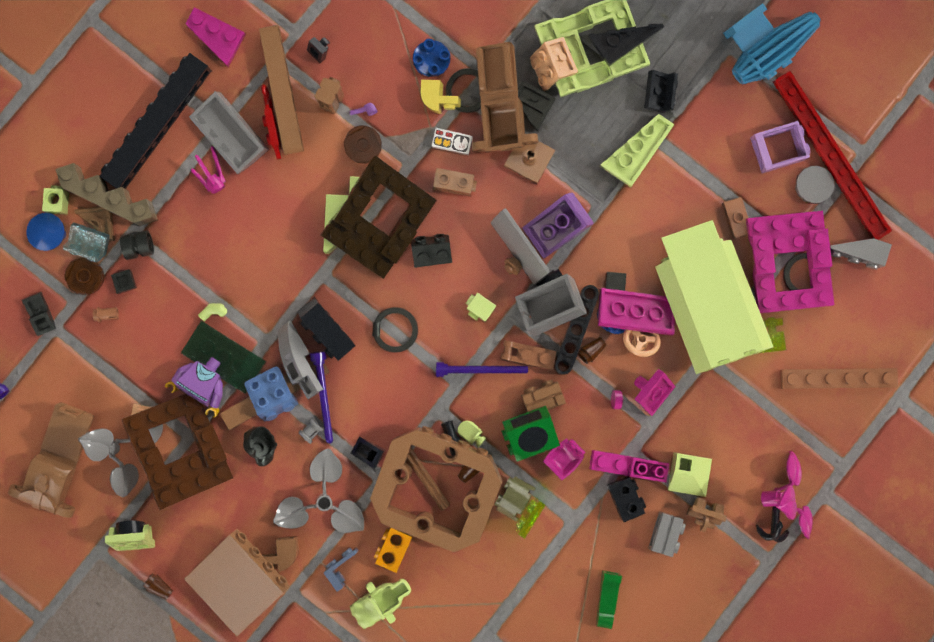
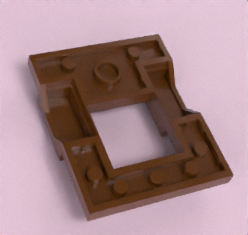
M188 394L181 395L122 419L136 456L147 475L159 510L233 479L226 462V455L213 425L210 424L205 414L202 403ZM185 416L199 451L165 465L149 430Z

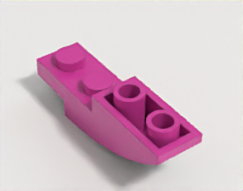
M592 450L589 469L666 483L669 463Z

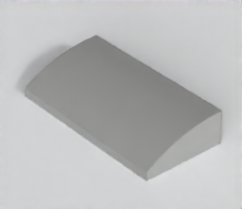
M215 91L189 116L237 174L243 172L269 150L221 92Z
M506 208L503 209L491 221V225L535 285L551 271Z

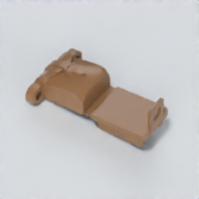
M511 42L478 47L476 56L484 141L473 142L472 152H503L538 143V134H525L523 105L518 98L514 45Z
M63 402L56 404L41 445L40 454L36 455L31 461L23 486L10 485L8 494L32 505L33 508L38 510H45L66 518L73 517L75 508L64 503L83 449L78 438L89 432L94 416Z

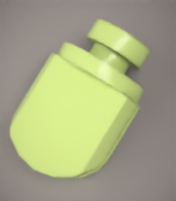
M466 420L460 423L458 427L459 435L469 444L473 445L476 442V445L480 447L486 440L484 436L481 437L483 433L481 429L471 421Z

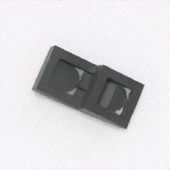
M42 292L22 300L30 316L29 321L37 336L56 329Z

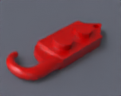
M263 84L261 85V91L265 104V115L262 116L264 127H268L269 134H266L267 143L274 149L276 159L278 160L282 159L280 151L282 147L271 96L267 86Z

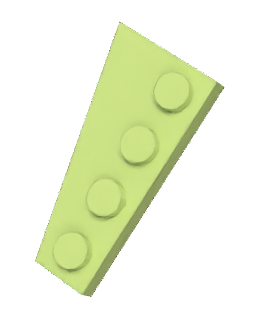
M658 114L604 161L600 167L631 188L674 124Z

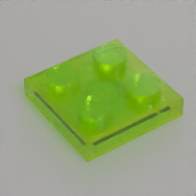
M539 498L529 502L526 507L527 514L525 517L521 516L516 523L517 533L524 539L545 507V503Z

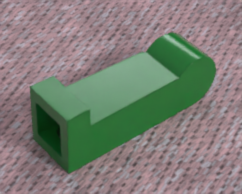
M602 570L596 618L597 627L612 629L619 587L622 580L620 573Z

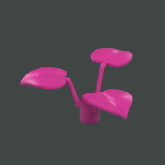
M789 451L790 455L787 460L786 470L790 482L779 488H774V491H763L761 502L764 507L776 506L790 520L795 519L798 512L800 514L799 525L806 539H810L813 526L811 510L808 506H803L802 509L797 508L795 491L792 487L793 485L799 486L802 478V469L797 456L792 451Z

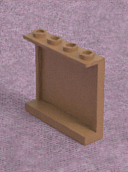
M238 529L222 541L184 578L236 636L245 630L290 587L286 578L274 569L273 564L267 561L261 555L259 549L253 546L247 540L246 535Z

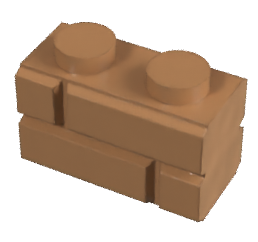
M333 77L329 79L323 78L320 88H318L314 97L320 108L333 114L337 112L339 103L344 98V93L340 81Z
M553 380L541 383L543 387L535 389L534 386L525 389V394L521 395L527 412L543 406L550 410L566 404L559 383H553Z

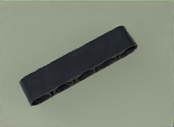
M587 285L580 292L588 314L586 317L580 316L569 322L554 363V369L558 374H568L573 368L599 296V291L594 285ZM591 289L594 292L593 299L585 297V290ZM573 325L580 326V335L572 333L571 328ZM567 343H572L575 347L574 352L571 354L565 351ZM560 361L568 363V369L565 372L558 368Z

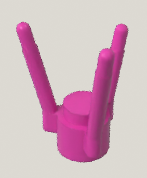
M212 146L211 151L218 177L216 174L211 176L198 155H195V158L207 176L206 181L195 169L192 168L191 172L205 186L208 192L211 191L212 194H215L225 188L224 183L226 180L222 174L215 148Z

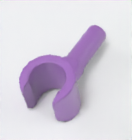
M367 103L364 107L351 110L350 115L367 112L368 116H372L378 111L374 104Z

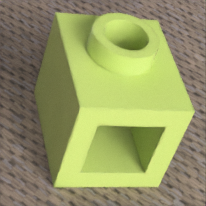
M478 292L475 296L471 295L466 302L468 305L466 310L469 311L468 315L476 321L481 319L486 322L496 308L495 304Z

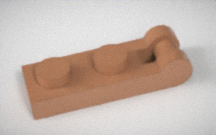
M504 340V353H501L500 359L553 370L557 351ZM512 348L518 349L516 356L511 355Z

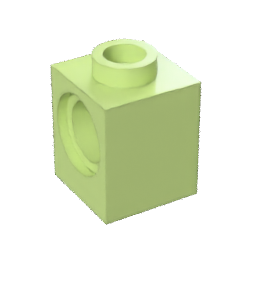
M51 185V188H44L42 211L51 214L68 215L69 192L57 185ZM58 195L59 201L53 204V198Z

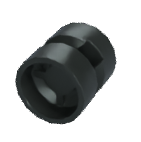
M148 230L137 232L135 236L133 234L120 236V247L125 260L135 259L139 254L142 257L154 254L153 240Z

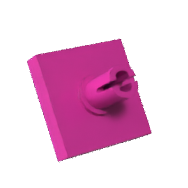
M658 369L649 381L642 376L636 378L634 385L641 389V391L634 400L649 415L653 416L676 386L663 371Z

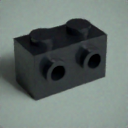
M627 476L607 485L623 522L646 514L644 508H646L645 502L642 497H638L636 492L639 488L635 479L631 480Z

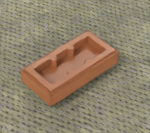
M742 197L723 202L733 239L748 235L746 225L748 215Z

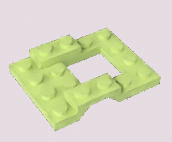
M603 0L589 5L570 16L553 18L534 26L541 45L544 42L564 37L578 70L577 74L559 79L555 83L560 98L613 81L616 77L650 65L643 43L610 67L605 60L590 65L578 33L592 29L595 25L612 20L616 31L622 28L635 27L636 24L627 0Z

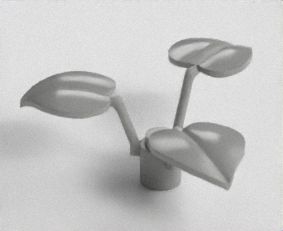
M163 424L149 430L154 443L158 441L162 434ZM103 428L92 430L79 437L78 441L89 459L101 461L109 455V458L119 464L120 467L114 468L111 471L110 484L118 496H127L138 481V470L132 464L123 465L115 457V454L120 450L119 443H128L130 439L114 440L112 432Z
M331 449L321 451L310 465L311 478L316 482L322 481L323 492L316 498V504L303 507L301 499L297 497L285 498L279 504L273 522L276 525L289 529L299 528L306 524L309 519V515L305 510L318 507L321 511L335 510L331 515V523L337 531L350 533L364 530V517L356 503L350 500H343L337 508L332 505L330 496L326 494V481L333 483L342 474V464Z

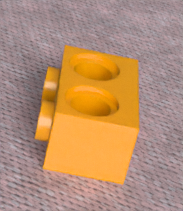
M394 528L386 529L382 540L385 541L383 547L378 546L374 558H377L375 564L397 573L412 535ZM399 535L402 542L394 544L391 541V536ZM389 552L394 556V560L386 562L383 555Z

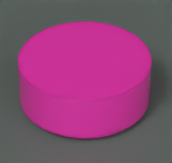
M613 390L611 394L612 409H621L623 394L621 390Z

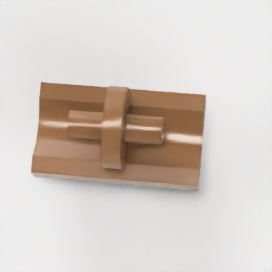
M697 497L693 505L688 509L687 515L696 518L695 524L700 525V531L705 532L707 527L714 529L715 524L720 526L722 522L726 521L727 516L723 515L724 505L714 503L710 511L705 509L707 501Z

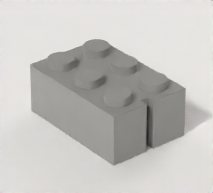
M568 274L515 297L520 313L524 314L522 319L526 330L534 336L587 314L575 279Z

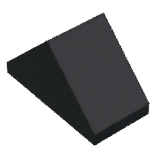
M359 437L350 454L375 469L386 450Z

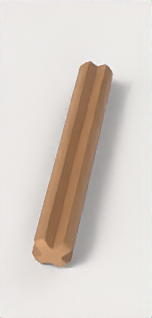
M411 448L407 458L408 463L441 510L449 507V502Z

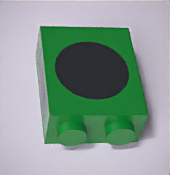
M546 406L502 422L504 430H501L504 440H509L510 443L506 445L510 456H515L517 462L560 446Z

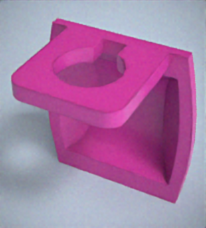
M566 438L560 442V446L553 448L548 453L543 462L563 480L579 466L585 457V451L573 439L568 440Z

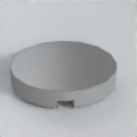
M810 166L802 170L797 176L795 190L804 202L819 204L826 201L832 195L834 179L827 169L820 166Z

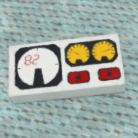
M436 128L432 147L469 156L473 136Z

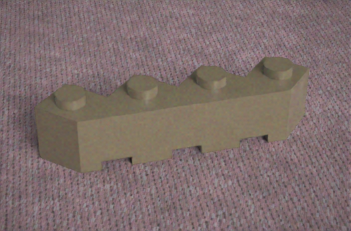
M75 163L55 169L61 187L138 226L158 220L153 203L148 199L132 203L128 190L120 187L108 191L105 180L99 175L84 179L81 167Z

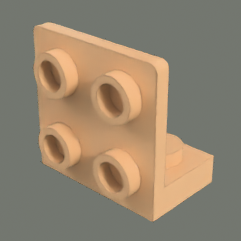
M564 37L544 42L530 57L531 66L536 72L538 83L543 91L550 89L559 79L578 73Z

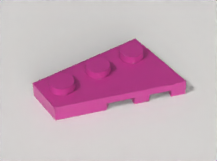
M195 7L185 23L229 67L246 34Z

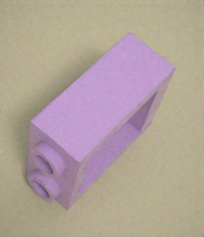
M798 121L754 134L750 138L762 174L805 161L810 157V147L808 143H805L803 137L804 129L802 125H799ZM790 131L798 157L772 164L764 139Z

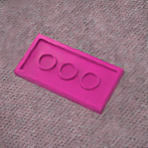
M606 288L599 290L598 326L672 336L675 334V318L666 296Z

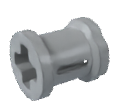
M312 418L309 420L310 423L298 432L310 444L313 442L312 439L324 430Z

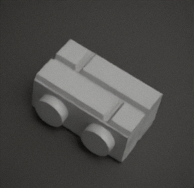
M659 511L648 549L673 557L674 553L677 554L680 547L678 538L680 534L683 535L686 526L683 523L684 519Z

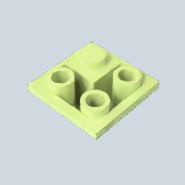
M673 452L667 490L706 497L712 459Z

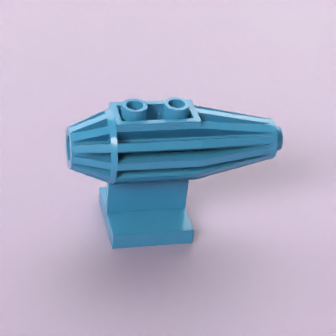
M762 3L723 33L726 39L732 37L742 51L732 68V73L736 80L743 85L761 81L764 78H767V80L771 79L777 74L776 70L782 66L784 69L793 62L791 58L796 55L820 27V17L815 12H807L773 28L763 14L767 8Z

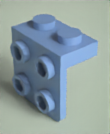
M277 366L245 382L246 390L256 413L264 422L274 420L277 415L289 412L294 409V406L299 404L296 397L290 392L285 378Z

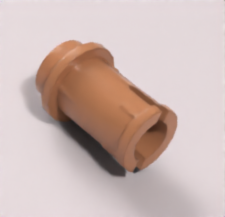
M97 307V309H93V319L98 322L102 320H118V308L101 309Z

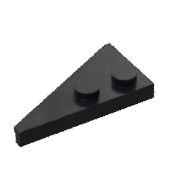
M655 23L644 27L636 28L635 26L622 28L618 31L609 30L605 33H590L588 38L610 67L661 31L664 25L663 23Z

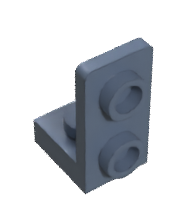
M350 547L341 554L343 558L338 561L334 559L326 565L327 569L324 571V575L337 592L344 587L345 578L340 571L336 572L335 569L359 551L357 547L353 550Z

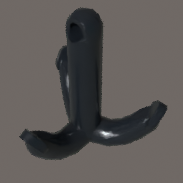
M776 506L772 508L770 534H767L758 524H756L758 534L763 539L779 543L788 537L789 531L785 530L781 534L783 524L779 521L780 510Z

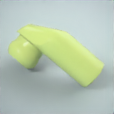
M211 303L198 316L205 322L212 314H218L220 317L225 316L227 309L221 303Z

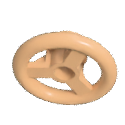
M625 330L623 334L626 348L637 356H651L659 350L661 344L660 336L656 333H651L653 336H646L639 331ZM630 332L634 336L632 343L629 341ZM648 343H655L652 349L645 351Z

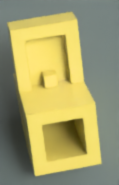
M421 80V98L431 111L442 114V107L445 110H455V107H461V99L458 96H443V83L440 80Z

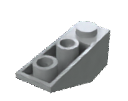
M873 238L831 245L830 250L833 257L841 258L843 256L848 258L849 262L855 264L861 262L866 264L867 268L877 270L886 265L892 244Z

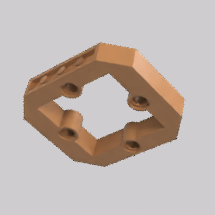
M418 427L395 437L391 441L370 499L381 524L449 551L456 552L480 541L503 480L492 455L488 454L487 450L479 447L474 449L470 447L469 443L462 440L456 442L451 440V436L441 433V435L433 433L434 430L429 427ZM412 445L441 456L443 461L447 463L457 462L484 473L478 491L468 492L463 500V507L469 515L462 533L434 523V517L429 512H420L416 516L390 505L397 485L406 483L412 475V469L406 463ZM446 448H454L456 455L449 456L446 453ZM397 469L404 470L406 476L399 477L397 475ZM476 498L479 504L472 506L468 500ZM419 520H426L428 522V526L422 527L419 524Z

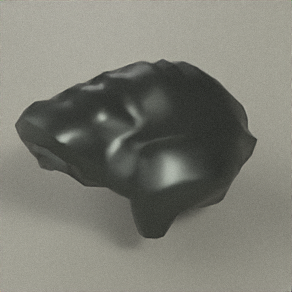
M253 426L252 429L244 433V450L251 457L255 458L258 466L268 465L273 460L274 451L277 447L274 436L268 429L262 426Z

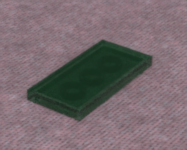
M203 321L199 323L181 351V354L194 362L198 361L203 365H206L211 357L219 361L221 364L215 372L220 375L222 380L245 394L247 393L245 382L258 376L267 362Z

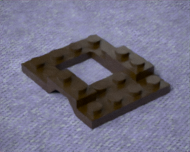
M374 156L351 189L343 206L331 218L320 236L384 279L393 264L398 262L417 234V229L437 200L380 158ZM379 184L409 204L389 236L360 216Z

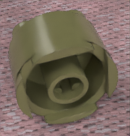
M515 476L513 479H508L504 486L507 489L503 496H498L494 505L497 506L496 510L517 522L519 518L516 515L523 513L532 497L529 494L530 490L535 491L536 488Z

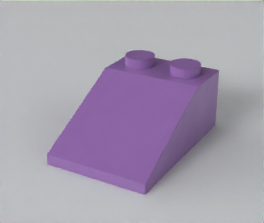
M568 193L522 228L544 259L583 233L594 222L575 195Z

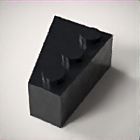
M315 297L297 311L301 319L299 323L306 331L310 329L314 333L312 337L319 345L321 343L324 344L326 347L324 351L331 359L335 357L339 361L356 346Z

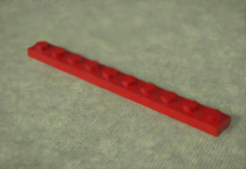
M789 71L775 79L773 84L799 122V125H802L804 133L870 237L879 240L892 232V229L792 72Z

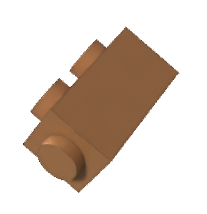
M436 168L433 190L470 197L471 192H475L477 181L474 180L473 174Z

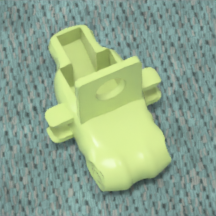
M399 579L394 583H384L378 587L369 582L366 584L369 593L350 605L351 614L363 629L371 627L376 622L385 618L391 624L396 620L393 612L400 607L403 598L411 593V587L405 579Z

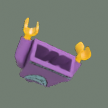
M211 357L206 365L198 361L178 368L171 379L172 381L166 383L165 387L168 388L172 385L173 391L171 393L180 389L208 407L210 404L205 414L208 415L210 410L214 411L213 418H215L219 414L218 407L223 396V383L220 375L215 372L221 363Z

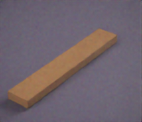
M310 361L308 363L317 378L316 366L313 365V361ZM323 364L324 375H326L330 372L327 366ZM288 375L284 376L292 394L301 390L298 383L292 385ZM250 397L223 411L220 415L228 430H232L256 416L257 413Z

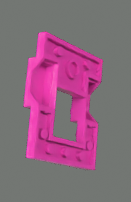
M823 211L746 219L748 240L752 246L754 257L753 283L755 300L760 313L834 305L830 272L832 258L828 228L825 229ZM806 251L811 289L776 292L774 254Z

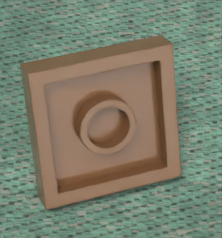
M539 141L536 144L514 148L504 167L538 184L555 150Z

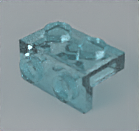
M74 222L70 225L68 242L63 245V250L68 251L72 255L85 257L89 261L99 262L107 254L110 235Z

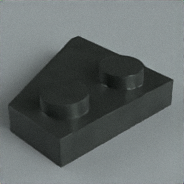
M522 80L518 88V98L522 102L524 115L533 128L538 131L556 98Z

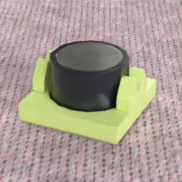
M143 521L116 523V529L115 527L110 528L108 536H105V543L116 551L155 547V540L152 538V527Z

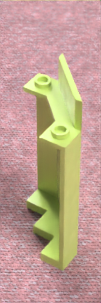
M713 220L661 238L668 257L662 259V263L655 266L696 374L707 372L721 365L732 363L773 348L732 240L723 241V238H719Z

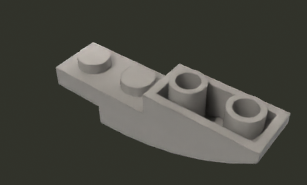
M289 321L278 330L281 359L292 385L298 383L306 398L310 399L321 392L323 388L305 358L310 353L296 328Z

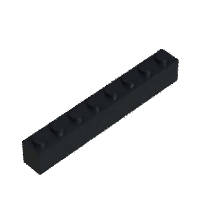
M191 53L182 58L177 71L172 72L169 76V82L165 87L160 88L157 93L158 97L147 106V112L136 121L135 128L125 136L122 146L114 151L113 158L109 164L107 163L103 166L100 174L101 178L115 188L123 187L126 189L212 72L208 65Z

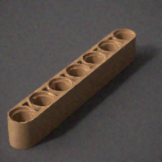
M273 25L259 28L284 154L303 152L304 147L279 26Z

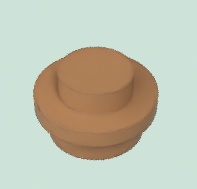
M514 257L505 260L504 267L509 274L518 275L519 270L522 269L519 261Z

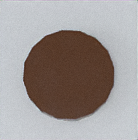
M360 125L352 128L347 133L344 148L351 160L366 164L374 156H379L382 149V141L375 129Z
M81 257L70 262L64 277L71 291L80 295H90L100 289L105 276L103 268L97 261L92 258Z

